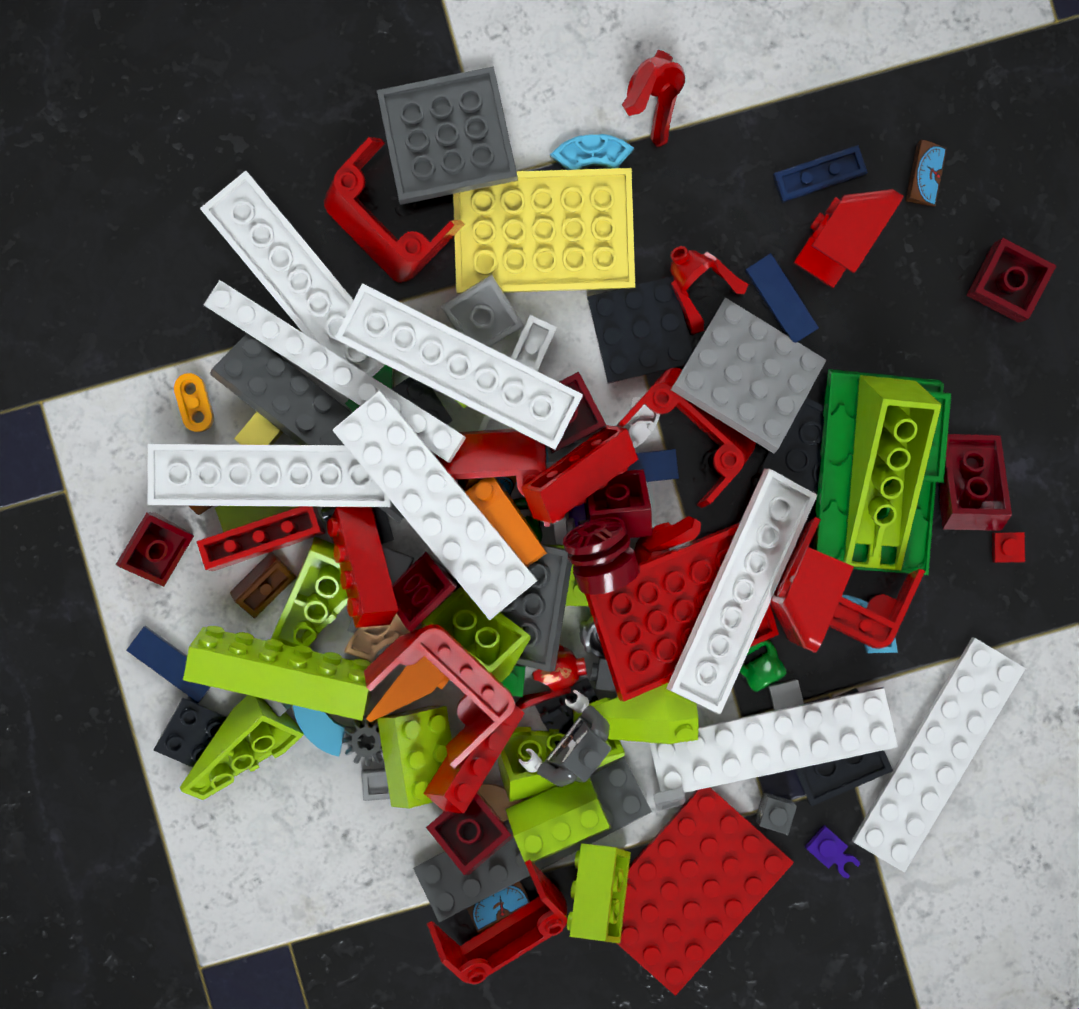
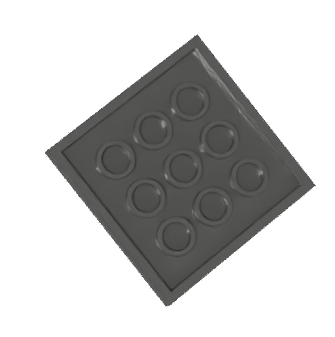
M494 66L377 90L400 205L518 181Z
M542 544L547 554L527 567L538 581L500 611V613L531 635L527 646L516 664L552 672L556 668L572 563L569 562L568 552L565 549ZM459 583L457 587L453 590V593L461 587Z

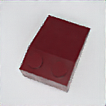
M948 434L944 483H940V511L943 529L1001 531L1012 516L1001 435Z
M425 552L392 584L399 610L397 615L410 632L428 617L443 600L447 599L458 585L451 574L428 552Z

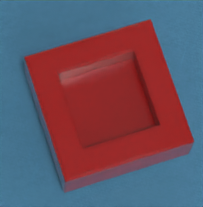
M1025 532L992 533V562H1025Z

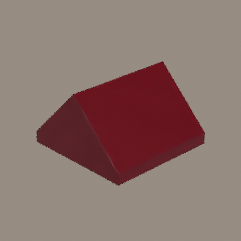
M146 512L116 565L164 587L194 535L156 512Z

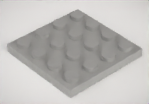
M725 298L672 386L671 391L770 452L775 453L791 427L826 359L802 344L792 342L789 336Z

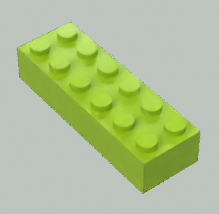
M219 626L203 627L190 644L183 680L361 721L364 718L372 696V691L366 688L364 670L371 664L367 660H349L333 652L318 653L312 651L307 646H287L276 639H256L253 635L245 632L236 634L225 632Z

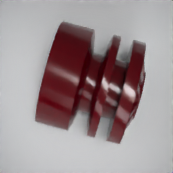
M605 517L591 520L575 527L563 538V546L565 551L568 552L569 562L574 565L573 574L582 593L595 595L615 591L628 585L640 573L634 549L629 547L630 537L627 534V528L622 519Z

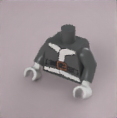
M577 690L573 691L578 697L576 702L571 703L566 699L565 703L577 713L582 714L546 760L542 763L541 758L532 749L525 750L531 756L529 761L523 762L519 759L520 764L528 772L538 771V775L560 787L574 781L586 782L611 750V746L607 741L610 730L608 721L593 706H589L588 698Z

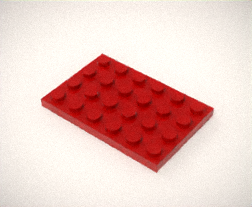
M740 522L639 563L640 573L636 579L622 588L604 594H585L620 701L625 702L669 683ZM770 604L751 647L779 635Z
M711 787L696 790L629 865L620 944H617L676 996L794 862Z

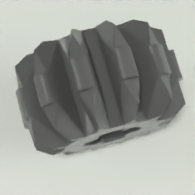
M369 714L364 716V725L360 720L353 719L355 728L346 726L344 729L352 737L342 739V744L352 745L345 751V754L348 756L353 752L357 753L353 761L356 764L359 763L361 757H365L366 766L371 765L372 756L378 763H381L383 760L380 753L382 752L378 721L376 719L374 724H371L366 719ZM365 733L367 737L372 735L374 737L372 745L374 746L371 747L368 743L363 745L361 743V740L364 738L362 734Z

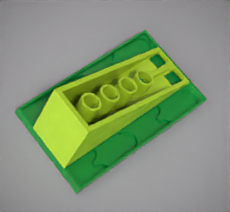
M828 369L820 452L821 465L815 510L816 517L821 520L814 533V550L852 565L857 570L909 574L920 568L925 571L924 575L929 574L936 482L923 481L942 404L928 391L943 392L944 383L941 380Z

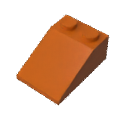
M496 477L483 478L465 491L527 567L547 554L506 488Z
M424 656L416 664L404 668L366 719L372 722L432 693L436 687L442 690L449 679Z

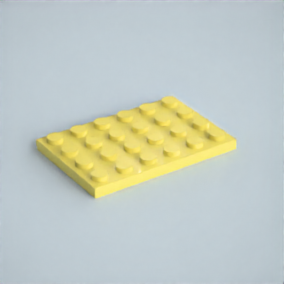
M631 168L517 171L518 181L453 194L454 220H461L465 224L454 235L457 294H461L491 274L503 293L635 288Z

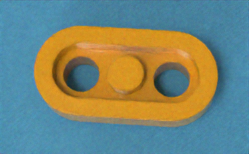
M186 373L179 376L174 384V393L182 421L189 430L204 432L212 426L214 421V414L206 385L203 379L195 374ZM193 383L196 386V391L193 394H188L186 388L189 384ZM198 412H202L204 415L201 423H197L194 419L195 414Z

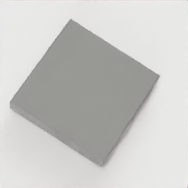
M492 274L441 306L456 331L488 347H491L524 326Z

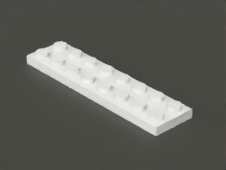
M247 171L243 172L200 208L305 335L371 377L385 365L334 339L353 302L352 297Z
M363 283L334 338L556 450L583 394Z
M380 390L333 429L337 437L489 620L538 581Z
M148 444V505L392 507L391 500L345 445Z
M771 469L763 470L666 689L715 713L721 714L817 494Z
M971 638L852 839L854 843L905 873L1024 673L1025 667L978 639Z
M884 687L701 726L698 728V740L674 744L650 743L661 792L683 787L684 793L898 747Z

